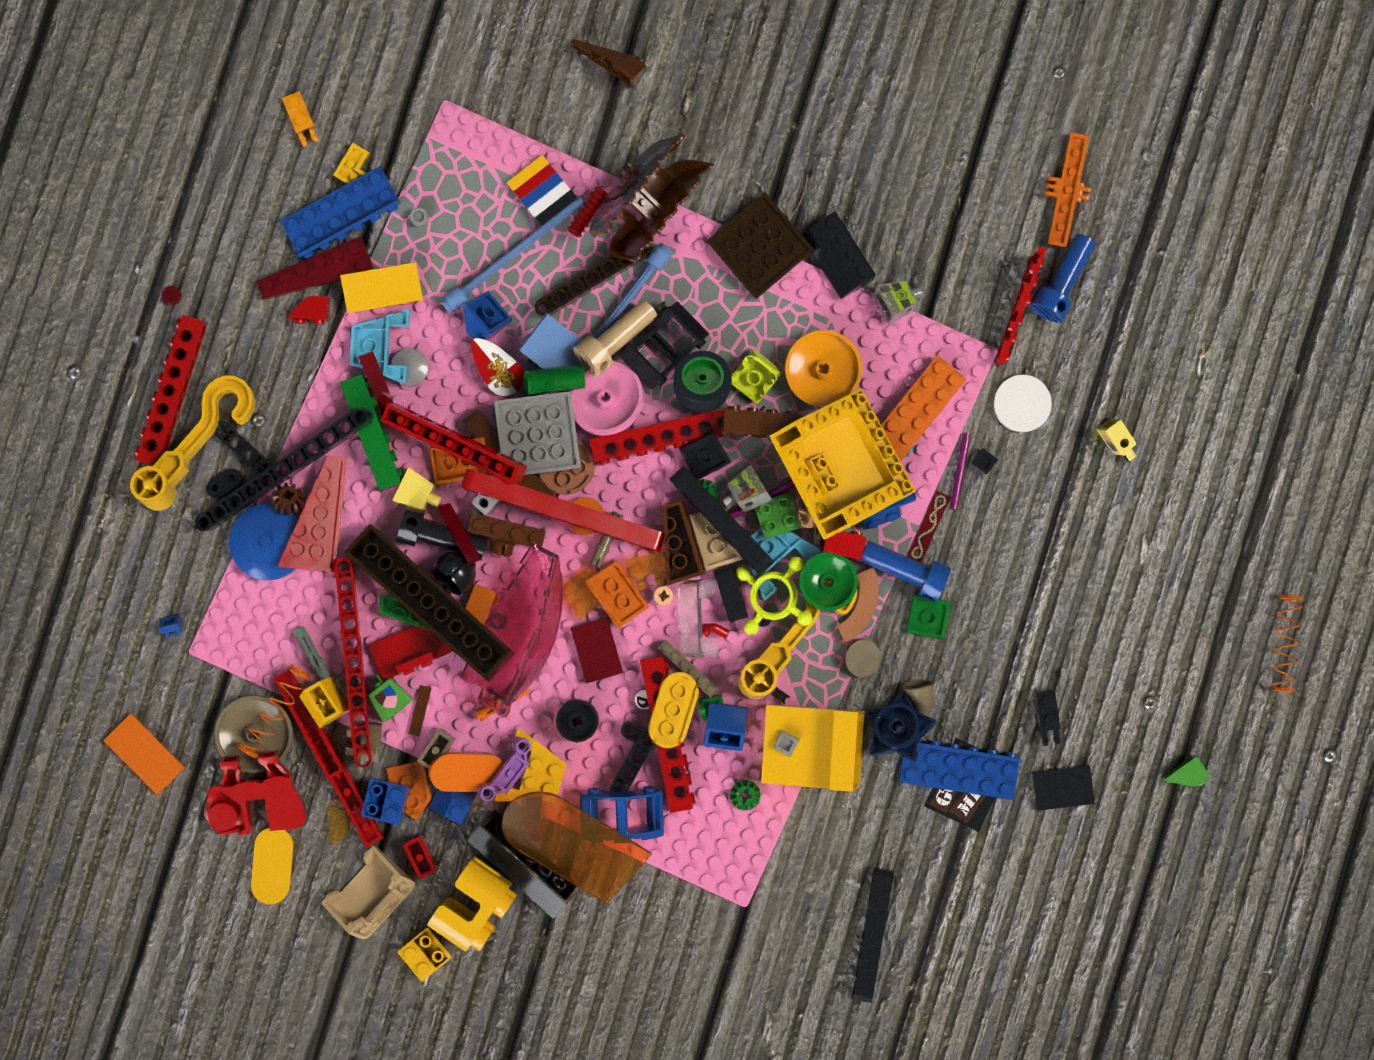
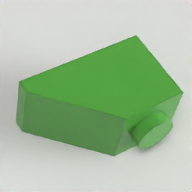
M1192 755L1164 775L1162 779L1170 783L1194 787L1197 785L1200 787L1207 782L1206 778L1210 774L1197 756Z

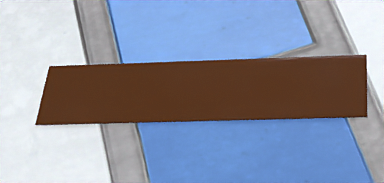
M420 685L408 734L420 736L432 689L430 687Z

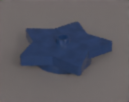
M903 691L890 705L884 708L865 710V714L875 731L870 754L878 756L896 752L913 762H917L920 739L937 722L935 719L915 711L909 696Z

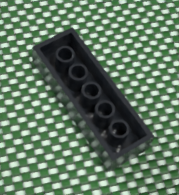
M496 810L467 839L475 849L482 853L489 862L493 863L503 875L507 876L516 887L527 894L532 901L538 904L553 919L581 888L528 839H524V835Z

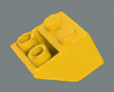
M333 677L318 681L303 690L299 696L319 728L326 726L349 712L348 700L334 682Z
M428 927L397 952L421 982L452 958Z

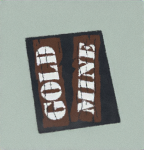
M958 738L953 743L960 745V749L967 750V746L975 747ZM932 788L925 807L979 832L995 797Z

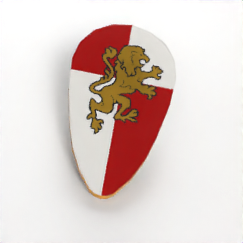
M474 338L471 342L473 359L489 389L501 396H509L516 393L521 388L524 377L521 366L494 343L485 339Z

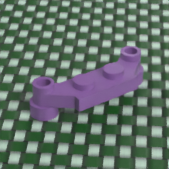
M515 737L512 742L513 752L492 780L488 783L479 784L477 791L482 800L491 801L496 794L503 792L507 794L530 764L527 761V753L531 749V744L526 738Z

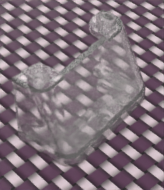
M716 579L685 580L678 586L679 649L685 657H718L717 642L712 638H702L701 599L711 598L716 593Z

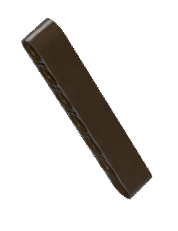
M650 246L645 253H641L642 257L637 263L648 257L651 250ZM612 255L539 299L535 303V311L541 318L546 313L552 316L637 263L633 261L622 263L620 259ZM611 264L615 269L612 273H606L604 267ZM595 274L598 276V280L596 283L588 282V277ZM579 284L582 287L581 291L573 293L571 291L573 285ZM558 294H563L565 296V301L563 303H557L555 301V297ZM540 305H548L549 310L546 313H540L538 311Z

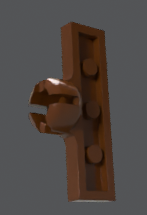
M472 512L470 513L466 529L467 532L490 537L492 540L490 551L496 555H500L501 552V555L504 557L512 555L516 544L542 549L546 533L544 529Z

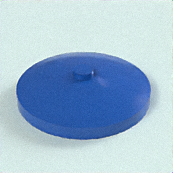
M260 504L247 509L237 518L230 533L229 546L234 562L245 574L259 580L271 581L281 579L296 570V568L276 567L298 517L292 511L290 516L287 512L281 515L280 509H274L275 504Z

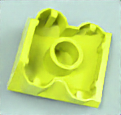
M752 349L732 374L731 384L758 404L783 372L760 354L759 351Z

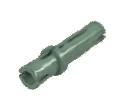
M302 626L294 630L293 632L310 661V667H313L320 681L331 677L323 663L325 661L324 658L320 657L305 627ZM303 638H305V640L307 641V643H308V645H309V647H310V649H311L312 652L309 651V649H308L306 643L304 642ZM313 656H315L321 670L318 668Z

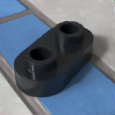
M233 468L224 471L208 482L206 486L208 495L213 498L225 496L242 484L243 475L239 470ZM233 474L235 480L231 482L229 476ZM214 485L219 486V490L217 492L213 491Z

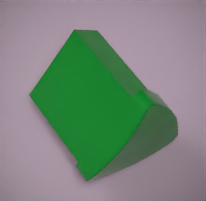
M722 695L707 699L698 698L699 711L703 721L707 720L709 702L723 704Z

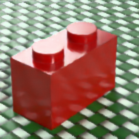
M423 834L403 844L419 880L439 870Z

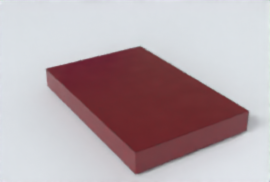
M608 617L570 628L586 684L623 673Z

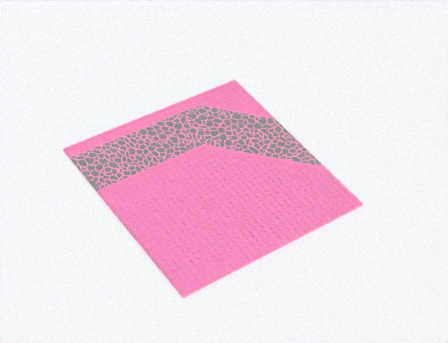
M446 100L443 101L400 193L399 200L401 204L398 205L399 209L391 213L371 256L375 269L416 262L424 300L347 313L346 310L276 462L351 412L340 382L361 374L367 378L363 369L350 365L352 326L373 319H380L392 313L396 314L405 309L411 310L410 328H390L388 365H391L392 358L397 352L402 349L413 348L425 355L428 360L429 369L427 376L417 386H405L384 377L393 402L471 439H476V437L463 424L462 420L473 410L477 409L498 432L496 418L492 416L493 408H495L494 401L518 398L520 389L509 396L497 395L489 389L473 359L471 351L473 339L466 332L464 305L455 312L451 311L448 313L440 300L443 299L442 296L456 285L459 288L467 285L541 227L506 183L541 155L546 158L575 196L581 197L584 202H587V197H590V193L595 191L594 187H600L609 193L614 187L623 186L620 179ZM631 205L625 207L638 221L643 218ZM678 205L677 213L672 218L667 219L665 228L653 237L654 241L650 245L651 253L656 245L658 246L660 243H663L673 251L670 255L671 258L661 271L656 270L651 274L615 323L642 300L647 301L654 308L657 318L611 356L613 361L628 366L619 356L632 342L653 327V323L671 305L678 301L709 333L705 338L706 344L699 350L696 348L695 352L705 350L716 353L727 362L732 376L744 358L754 349L759 351L760 354L783 372L758 404L731 384L727 400L721 407L715 410L740 405L741 410L747 411V408L760 409L764 406L765 409L761 412H766V409L778 410V413L785 414V411H797V415L804 417L821 409L820 407L808 405L798 399L788 386L785 376V363L792 346L804 335L819 330L833 331L845 336L858 350L862 361V376L855 391L862 388L880 424L886 419L936 355L940 356L967 379L915 443L914 450L901 461L916 491V501L900 506L901 518L893 522H887L876 528L865 530L862 521L844 530L846 533H850V531L863 533L862 537L866 538L865 545L870 540L906 556L995 359L997 349L915 311L889 325L873 296L874 293L860 288L841 300L824 272L804 261H801L755 300L706 242L724 225ZM422 207L427 211L429 220L425 226L416 227L411 223L409 214L413 208ZM579 207L471 291L469 296L466 297L468 301L465 304L489 291L513 319L488 341L508 353L521 366L523 373L526 370L529 358L518 349L542 319L535 311V303L612 256L607 247L614 234L626 222L621 217L612 223V229L607 235L598 234L594 238L588 232L591 223H588L589 227L585 228V232L581 233L582 237L578 238L570 233L567 227L571 226L570 222L574 221V216H577V212L581 211V207ZM645 248L641 253H645L647 251V248ZM620 259L622 263L630 262L629 260ZM645 259L556 312L552 317L581 341L588 335L593 337L647 267L646 264L648 262ZM611 264L604 267L606 273H612L615 269ZM595 274L588 277V282L596 283L598 280V276ZM575 284L572 286L571 291L579 293L582 287L579 284ZM558 294L555 297V301L557 303H563L565 301V296L563 294ZM542 304L539 306L538 311L546 313L549 310V306ZM674 318L658 332L679 355L695 341ZM648 341L639 350L659 373L672 363L651 341ZM674 369L666 377L668 380L661 387L656 385L653 389H650L640 379L644 389L643 408L634 423L623 431L702 414L703 412L689 410L679 402L674 391ZM369 389L371 396H374L372 389ZM567 390V391H560V392L558 391V392L540 393V395L553 394V393H561V392H568V390ZM379 406L376 407L378 414H382ZM722 418L718 421L720 427L722 426ZM347 422L343 425L345 433L350 429ZM575 422L577 439L583 442L592 452L589 439L602 437L603 435L589 433ZM703 422L700 424L699 429L702 432H708L710 425ZM386 423L382 425L384 432L388 431L391 438V443H389L391 450L396 452L398 458L395 461L397 468L401 467L404 475L407 469L410 468L435 485L429 447L434 446ZM683 427L680 432L682 436L688 437L691 435L692 430L689 427ZM665 431L662 434V439L665 441H670L673 438V434L670 431ZM357 432L282 483L281 486L284 487V484L287 482L290 487L295 484V489L301 488V494H304L302 502L305 504L326 456L347 457L336 561L339 558L345 557L354 566L366 693L369 696L375 690L369 683V680L377 674L381 678L369 646L372 643L414 627V625L379 614L381 594H391L344 553L369 524L375 526L450 595L458 599V602L463 606L468 603L469 590L461 596L455 595L446 589V584L441 585L431 572L435 561L440 556L455 551L416 540L414 547L396 542L407 506L392 501L400 485L382 492L379 491L359 433ZM332 433L327 437L329 443H332L334 440ZM722 434L723 437L718 439L730 458L731 463L702 478L712 481L718 487V502L721 505H725L723 499L732 494L727 486L728 483L749 465L753 467L767 492L792 479L769 436L767 438L751 437L752 435L735 436ZM647 435L644 437L643 443L645 445H652L654 438L651 435ZM627 440L624 444L628 450H632L636 445L633 440ZM314 444L312 446V452L316 454L318 451L317 444ZM609 444L606 447L608 454H614L617 450L614 444ZM674 445L666 447L667 450L655 453V450L647 451L648 455L637 457L636 454L629 455V459L618 461L616 458L611 459L610 463L599 466V462L595 463V471L591 482L578 493L562 495L551 491L555 497L569 502H573L581 497L593 498L602 505L606 514L612 515V511L622 514L624 516L622 519L663 533H665L664 505L684 500L688 516L699 512L669 480L682 466L686 467L694 476L679 448H674ZM299 454L296 461L298 464H301L303 458ZM283 465L281 467V473L285 475L287 472V468L285 465ZM269 477L267 485H270L271 477ZM462 481L435 485L433 493L442 497L439 506L450 503L466 530L470 517L469 513L475 507L472 501L477 497L478 493L461 488ZM796 486L778 495L790 493L797 514L799 508H807ZM277 487L260 498L257 505L272 504V492L277 490ZM501 502L487 516L546 530L542 549L516 544L510 557H504L501 555V552L500 555L492 553L490 551L492 540L490 537H487L488 540L482 560L475 562L476 578L472 587L478 584L500 593L487 628L511 648L515 654L490 682L479 675L454 651L432 660L433 664L422 668L420 665L414 668L415 672L405 676L401 673L391 677L414 700L385 723H383L371 702L368 704L369 722L382 723V742L417 758L420 757L437 730L442 728L457 738L448 752L492 753L503 764L513 752L512 742L518 728L523 730L567 763L556 800L543 801L545 816L581 832L580 793L588 791L589 788L609 791L612 782L634 745L632 741L622 735V725L627 721H633L648 729L651 718L650 709H641L635 703L636 694L641 690H646L640 660L663 656V660H668L669 671H666L667 676L675 672H682L658 649L667 640L718 688L712 697L722 695L723 704L748 707L742 751L704 746L706 721H703L697 699L688 732L684 739V747H681L682 755L686 754L688 766H685L686 774L690 773L692 785H689L690 793L694 792L696 804H692L693 809L670 813L658 749L654 743L628 791L640 790L644 786H653L654 789L662 791L664 836L643 841L641 838H631V842H614V839H604L603 843L740 906L747 907L802 787L761 783L766 705L775 704L837 709L852 676L845 668L843 662L846 647L853 640L860 638L868 640L896 577L874 568L879 585L876 610L865 629L846 643H844L837 625L845 621L855 609L859 597V584L857 586L856 601L847 614L841 616L835 610H820L816 622L790 652L791 660L778 675L775 688L778 687L790 696V698L785 700V704L771 695V693L776 691L775 688L764 698L758 700L749 699L742 694L738 687L737 681L740 671L750 661L759 659L771 643H779L797 622L796 616L791 613L783 619L771 620L769 625L765 627L759 626V631L756 634L749 635L744 631V624L746 621L752 620L756 614L750 601L752 585L749 582L737 579L748 618L730 623L714 575V569L705 571L706 574L667 585L665 537L660 552L613 538L609 547V553L606 554L601 568H597L589 564L596 550L595 546L599 544L603 534L596 532L591 535H581L574 532L566 522L554 518L549 519L545 515ZM427 504L424 518L446 525L439 510ZM736 504L730 509L727 508V511L730 514V512L740 508V506ZM303 507L299 508V512L296 514L298 518ZM755 508L735 518L750 536L761 528ZM413 524L406 525L408 528L415 527ZM799 528L790 532L811 543L814 529ZM814 545L820 548V550L822 549V546ZM794 548L768 572L785 574L789 568L788 562L792 557H800L804 565L807 560ZM232 558L189 649V653L279 695L281 693L273 678L289 670V666L292 664L311 676L309 681L300 677L305 685L303 690L320 681L313 667H310V661L293 632L299 627L304 626L320 657L324 658L325 661L323 663L334 680L345 673L335 572L296 569L281 579L271 581L259 580L245 574ZM743 558L740 561L730 563L734 573L738 567L746 566L749 568L751 575L754 576L749 564ZM848 559L854 566L857 574L872 568V566L861 561ZM616 560L649 606L648 609L619 629L585 583L586 580ZM344 562L340 564V571H347L349 563ZM801 571L795 572L791 579L798 590L796 607L804 611L805 598L800 590L799 578ZM770 579L778 590L767 600H764L760 589H758L757 600L763 610H767L769 613H776L786 607L790 594L787 585L783 581ZM345 581L341 585L343 591H348L351 588V582ZM662 586L668 587L673 593L672 602L666 606L659 605L654 599L655 591ZM347 600L343 604L345 610H350L353 607V601ZM608 617L623 673L586 684L570 628ZM762 618L760 623L764 624L768 619ZM349 619L345 623L346 629H352L355 626L353 619ZM704 623L719 624L730 630L727 638H723L713 632H710V635L706 637L700 634L701 626ZM303 638V640H304V642L306 643V645H307L309 651L312 652L311 649H310V647H309V645H308V643H307V641L305 640V638ZM354 638L349 639L347 642V647L351 649L357 645V640ZM313 656L318 668L321 670L315 656ZM355 657L349 661L351 668H355L359 664L358 658ZM655 671L651 675V679L656 683L660 682L663 678L662 673L659 671ZM296 677V679H297V681L299 682L300 686L303 688V684H302L301 681ZM356 677L359 683H361V679L359 677ZM523 682L526 683L531 693L502 708L498 714L494 713L481 722L479 721L474 712L475 710L488 704L489 700H495ZM420 685L432 689L420 736H415L408 733ZM698 687V698H710L701 688ZM582 699L594 705L598 711L600 721L598 729L592 737L586 741L576 743L568 741L561 736L557 729L556 717L562 705L570 700ZM349 712L337 718L336 721L349 726ZM358 715L355 718L357 726H361L363 721H365L363 715ZM576 717L574 719L575 723L580 724L582 722L581 718ZM631 724L626 725L624 731L627 735H633L635 727ZM644 734L641 737V741L645 745H649L652 742L649 734ZM672 747L667 750L666 754L669 758H675L678 751ZM531 751L527 753V761H529ZM640 751L632 753L634 761L642 760L643 755ZM673 767L670 770V774L673 777H679L682 772L679 767ZM625 768L622 774L625 778H631L633 771L630 768ZM525 770L512 786L513 788L520 789ZM618 777L617 780L621 782L618 787H613V789H615V792L622 791L621 789L624 783L627 786L629 783L623 782ZM740 780L753 781L761 792V799L758 805L748 811L736 808L730 799L731 788ZM677 786L674 789L675 795H684L685 788ZM746 787L744 793H737L743 797L744 804L747 798H754V796L748 794V787ZM646 798L627 800L628 828L647 825ZM597 799L598 827L616 829L615 800ZM513 801L519 805L523 803V801Z

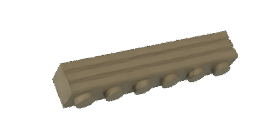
M667 640L658 647L682 672L692 676L697 686L710 698L717 692L718 688Z

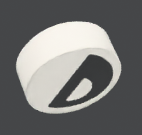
M646 690L639 691L635 696V703L641 709L649 708Z

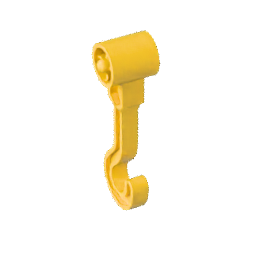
M225 375L216 378L208 384L203 392L202 417L199 423L176 449L165 451L153 466L142 467L133 474L130 481L131 493L143 505L153 511H161L173 504L176 499V486L189 472L188 464L218 427L219 401L224 395H237L238 403L231 414L236 423L243 425L249 421L255 411L256 399L254 392L244 380L236 376Z
M825 579L824 584L831 583V581L829 579ZM857 590L853 599L847 605L835 610L838 615L843 616L852 609L857 598ZM805 600V610L812 614V622L807 626H802L797 621L779 643H771L759 659L750 661L743 667L738 675L737 683L739 690L744 696L749 699L758 700L766 697L774 690L779 673L791 660L790 652L816 622L820 609L813 607Z

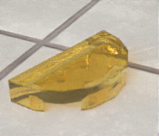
M328 806L330 845L345 838L349 829V821L344 811L337 807Z

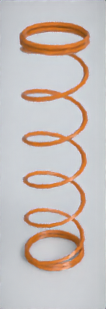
M1279 594V599H1283L1285 601L1297 604L1301 607L1281 610L1277 612V615L1279 617L1293 621L1295 623H1298L1299 625L1277 629L1275 632L1280 636L1294 640L1298 643L1276 647L1274 651L1281 655L1293 658L1297 661L1273 666V669L1275 671L1289 675L1291 677H1294L1295 679L1273 683L1271 685V690L1296 692V689L1294 688H1283L1273 686L1276 684L1288 683L1297 680L1295 676L1277 670L1274 667L1294 664L1299 661L1297 658L1293 656L1281 653L1276 650L1279 648L1290 647L1300 644L1298 640L1282 635L1277 631L1301 626L1300 622L1279 615V613L1301 609L1303 607L1301 604L1291 600H1303L1304 597L1296 595Z
M292 664L289 666V670L301 681L303 688L294 687L283 682L278 683L289 694L293 703L268 697L281 712L283 718H275L258 712V715L271 727L273 733L268 734L250 727L248 728L259 740L263 748H252L241 742L237 744L240 750L253 758L259 757L255 750H264V744L253 731L264 735H274L273 727L263 716L276 720H283L285 718L282 710L272 700L287 705L295 703L293 696L283 685L301 690L305 688V685L300 677L308 681L311 679L310 675Z

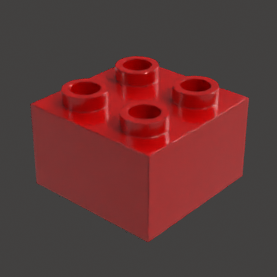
M843 530L825 539L821 552H830L850 560L861 561L866 538L862 537L863 533L850 531V533H846Z

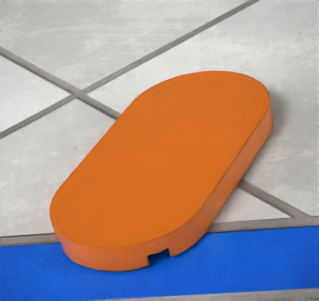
M446 752L440 754L430 764L429 778L433 785L441 791L478 792L477 787L479 784L490 782L503 765V762L492 753Z

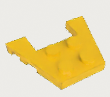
M518 728L515 737L526 738L531 744V755L528 761L530 764L525 770L520 789L512 787L507 794L504 792L496 794L494 801H523V795L542 794L543 801H555L567 763Z

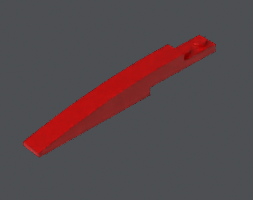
M287 670L273 678L285 702L293 703L292 698L278 682L298 688L302 687L294 674ZM283 685L295 701L294 704L287 705L327 780H330L364 845L367 848L380 841L384 836L375 819L361 816L365 797L325 726L319 728L299 696L303 689H294Z

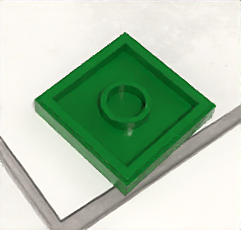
M913 595L906 632L944 640L951 602L937 600L935 603L924 597Z

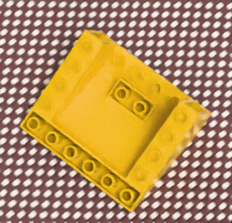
M862 388L796 420L769 436L824 540L916 492Z

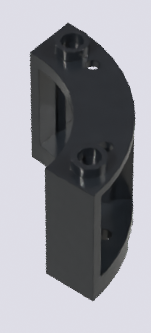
M677 301L653 323V327L632 342L619 357L650 389H653L656 385L661 387L668 380L666 377L676 368L684 356L692 353L696 348L698 350L706 344L705 338L709 333ZM672 318L695 339L681 355L658 333ZM648 341H651L672 362L661 373L639 352Z

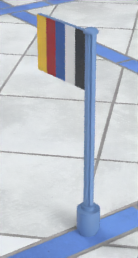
M543 155L506 182L541 227L467 285L460 288L456 285L442 296L443 299L440 302L448 313L451 311L455 312L468 301L466 297L469 296L471 291L579 207L584 206V200L581 197L575 196Z

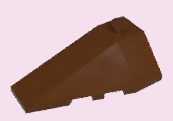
M575 39L571 40V47L633 89L647 71L645 61L638 56L634 58L629 54Z

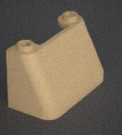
M372 846L364 853L363 861L366 865L341 892L337 890L330 891L321 902L348 934L360 939L370 937L415 887V882L375 846Z

